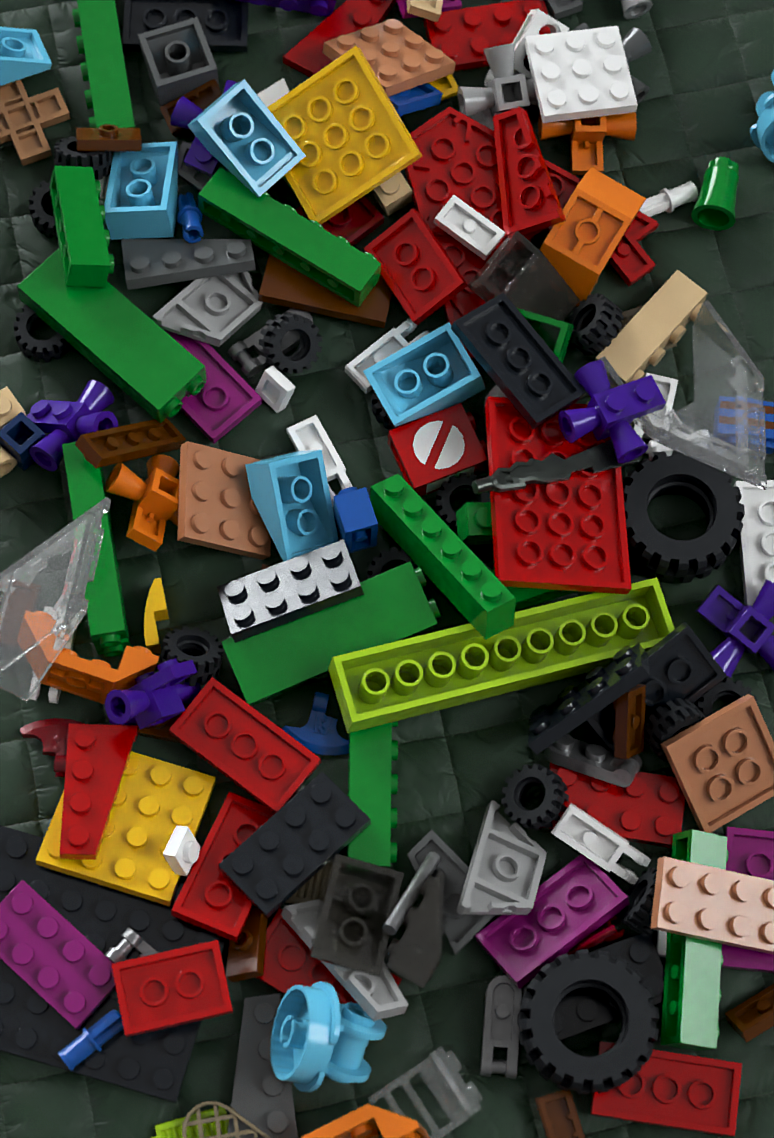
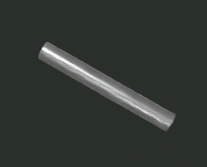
M428 853L386 920L383 930L387 934L395 935L439 864L441 858L437 853Z

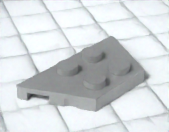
M248 271L195 279L155 313L152 316V320L164 330L219 347L261 310L263 302L258 301L259 293L253 288L252 278Z
M491 800L485 810L456 912L473 915H528L534 906L547 852L536 841L531 840L527 836L526 831L517 822L511 825L498 812L501 806Z

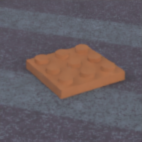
M394 18L325 41L323 46V54L333 61L354 46L359 47L388 97L453 74L456 64L455 61L446 56L441 50L432 46L420 35L415 34L404 26L402 22Z
M190 441L181 444L177 540L261 560L270 557L271 536L251 498L245 464L261 460Z
M746 694L661 743L662 749L700 831L711 833L774 796V741L752 695Z

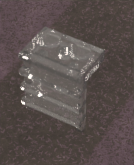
M442 1046L430 1053L426 1060L368 1097L371 1105L383 1097L393 1113L405 1116L390 1093L401 1085L431 1131L432 1135L430 1138H442L478 1114L482 1109L479 1102L483 1099L475 1085L471 1081L466 1084L458 1071L463 1068L455 1054L451 1050L446 1053ZM418 1073L450 1121L449 1124L440 1130L408 1081Z

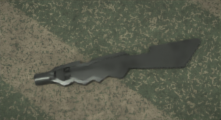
M610 439L567 459L552 453L542 461L530 458L528 462H515L510 468H498L492 476L472 481V489L475 494L488 491L499 493L525 489L527 484H546L567 480L571 477L572 472L592 468L594 474L638 463L641 461L642 456L626 463H618L613 443Z

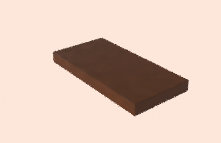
M269 254L258 301L385 328L393 292L380 274V280L358 308Z

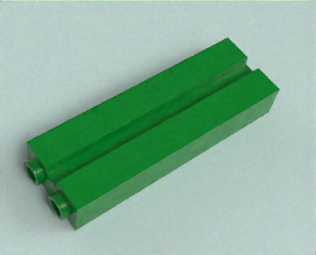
M60 248L17 285L20 300L25 305H28V307L36 312V315L53 330L61 334L70 345L159 423H162L167 417L172 418L180 411L183 406L181 400L185 396H195L205 386V365L108 281L105 287L66 286Z
M76 442L62 444L90 634L98 655L104 654L105 657H116L123 654L126 645L131 647L108 496L107 492L104 491L103 467L95 468L90 464L75 445Z
M411 561L360 582L364 595L236 643L233 637L222 641L221 643L246 702L250 706H254L329 674L328 668L334 656L412 638L436 628L438 625L436 618L441 617L435 600L433 598L427 600L422 587L427 586V582L421 568L417 567L414 569Z

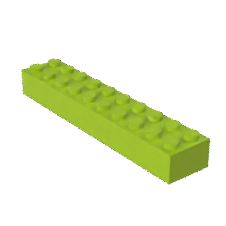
M658 578L632 583V589L628 594L595 592L515 612L514 626L486 640L469 623L334 656L328 670L346 731L351 733L588 673L597 666L605 667L614 660L613 657L619 650L626 646L632 648L637 643H640L647 652L675 630Z

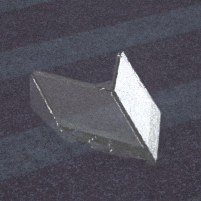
M709 300L702 303L693 325L694 402L678 411L664 406L662 410L636 418L633 422L653 441L766 490L765 408H763L764 376ZM605 356L600 358L599 360L604 361L611 388L623 385V381Z
M107 497L0 571V688L27 702L87 612L89 601L84 599L87 582L93 581L104 535V530L101 529V519L104 513L109 512L111 499Z

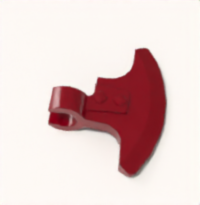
M51 718L27 724L20 728L19 731L23 738L40 740L43 744V755L55 756V777H65L69 723H85L72 719Z
M613 916L600 926L598 930H595L569 950L567 954L572 955L577 950L595 947L603 940L611 942L623 936L624 928L617 931L614 925L611 926V921L615 920L617 916Z

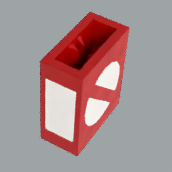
M461 403L388 431V445L404 480L420 497L439 490L444 481L448 482L451 476L455 475L458 478L460 473H466V477H470L471 473L478 475L486 471L488 461L487 445L484 440H478L475 433L477 426L471 412H465Z

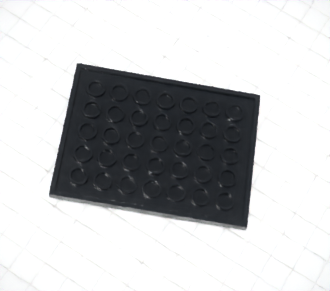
M0 825V902L23 879L104 955L111 947L115 948L123 939L121 935L129 927L158 953L218 940L222 957L227 938L171 916L172 907L186 879L180 878L169 907L36 865V857L44 838ZM133 948L125 958L127 960L139 958L141 953ZM0 959V1051L177 1103L202 1020L130 1037L125 1036L123 1028L101 1046V1052L96 1050L71 1071L57 1052L84 1033L82 1031L84 1027L88 1030L110 1011L115 1009L121 1014L116 989L82 1026L76 1030Z

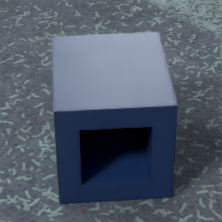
M20 412L0 430V445L17 460L16 465L25 471L35 462L30 455L29 449L45 437V433Z

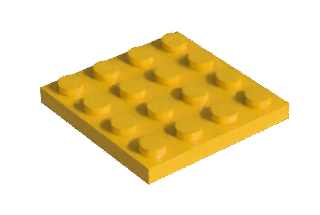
M354 46L267 107L306 155L285 174V177L309 219L315 220L320 224H323L422 157L421 152L364 54L357 46Z
M131 751L96 860L60 859L63 790L36 857V865L170 907L181 875H176L163 856V852L176 825L189 827L194 837H196L215 786L216 777Z

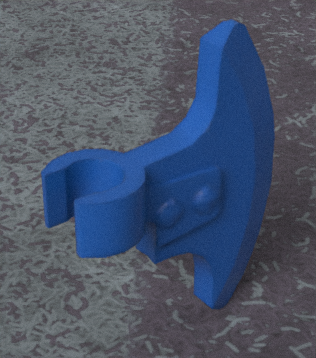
M315 693L309 720L305 726L298 728L285 725L282 730L315 754L334 756L348 754L349 740L342 738L336 730L338 719L325 715L329 694Z

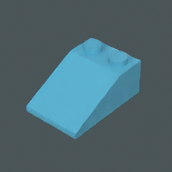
M0 27V86L51 69L52 63L37 30Z
M245 79L230 87L187 125L204 147L257 197L266 192L306 156Z
M177 141L142 143V151H114L104 203L105 221L111 240L174 237L178 200Z
M450 322L363 371L395 427L457 405L486 389L472 359L460 339L452 331Z
M322 450L297 451L245 464L251 498L283 562L339 541Z

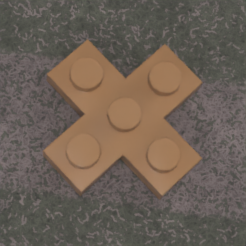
M21 79L0 86V144L12 140L22 166L52 156L42 129L70 119L69 111L59 88L57 87L28 97Z

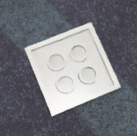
M618 26L525 37L524 45L543 123L636 112L638 104Z

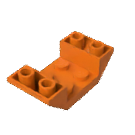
M590 167L562 210L566 221L553 225L526 278L578 307L580 305L579 302L583 299L586 301L587 296L591 294L603 269L626 230L631 226L646 198Z
M26 611L17 640L39 683L104 705L106 696L110 691L127 690L136 685L135 679L143 674L154 671L159 660V656L153 655L152 651L145 647H130L126 645L117 669H113L105 661L99 659L90 661L78 657V654L70 649L59 648L57 650L51 648L60 622L54 621L50 615L42 612L30 613Z
M366 1104L301 1138H378L379 1131L383 1138H430V1136L416 1120Z

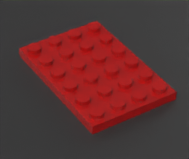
M488 396L485 401L489 476H492L498 468H510L515 462H528L530 458L542 461L552 453L567 459L611 439L609 437L597 441L593 431L575 442L569 443L561 432L558 421L559 414L537 428L532 429L508 398ZM573 404L565 410L586 408L587 404ZM621 467L594 474L592 468L572 472L571 477L567 480L546 484H527L525 489L499 493L490 491L495 576L504 586L628 594L632 586Z

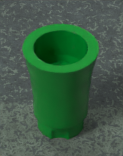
M716 157V159L709 161L697 202L691 213L692 220L702 228L722 231L731 228L735 224L739 165L730 160V158Z

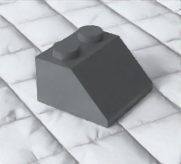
M198 17L138 34L149 78L160 106L177 99L212 79H215L219 84L217 66Z

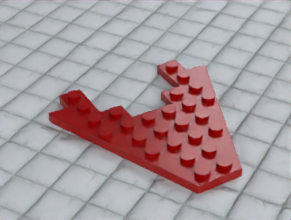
M449 106L409 133L421 152L422 157L406 167L405 172L409 186L413 191L412 197L416 210L468 284L467 287L443 305L447 323L450 322L452 326L454 321L503 292L507 297L515 292L517 285L500 266V263L544 232L549 234L553 225L512 239L504 236L488 258L483 260L433 223L437 214L450 198L455 195L504 231L494 131ZM544 159L563 210L582 179ZM640 211L631 226L626 230L608 261L629 287L654 270L656 266L638 242L655 231L659 224L656 220ZM463 344V346H464V348L466 349L467 353L469 354L470 358H471L472 360H474V359H475L474 356L470 353V351H469V350L465 347V345Z

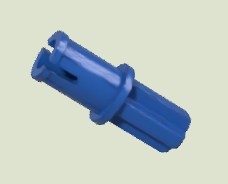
M192 193L180 194L177 200L179 207L177 221L182 226L185 241L197 243L201 240L200 236H204L201 225L202 212L197 208Z
M115 1009L110 1011L88 1030L84 1027L82 1029L84 1033L57 1052L71 1071L96 1050L101 1052V1046L123 1029L121 1014Z

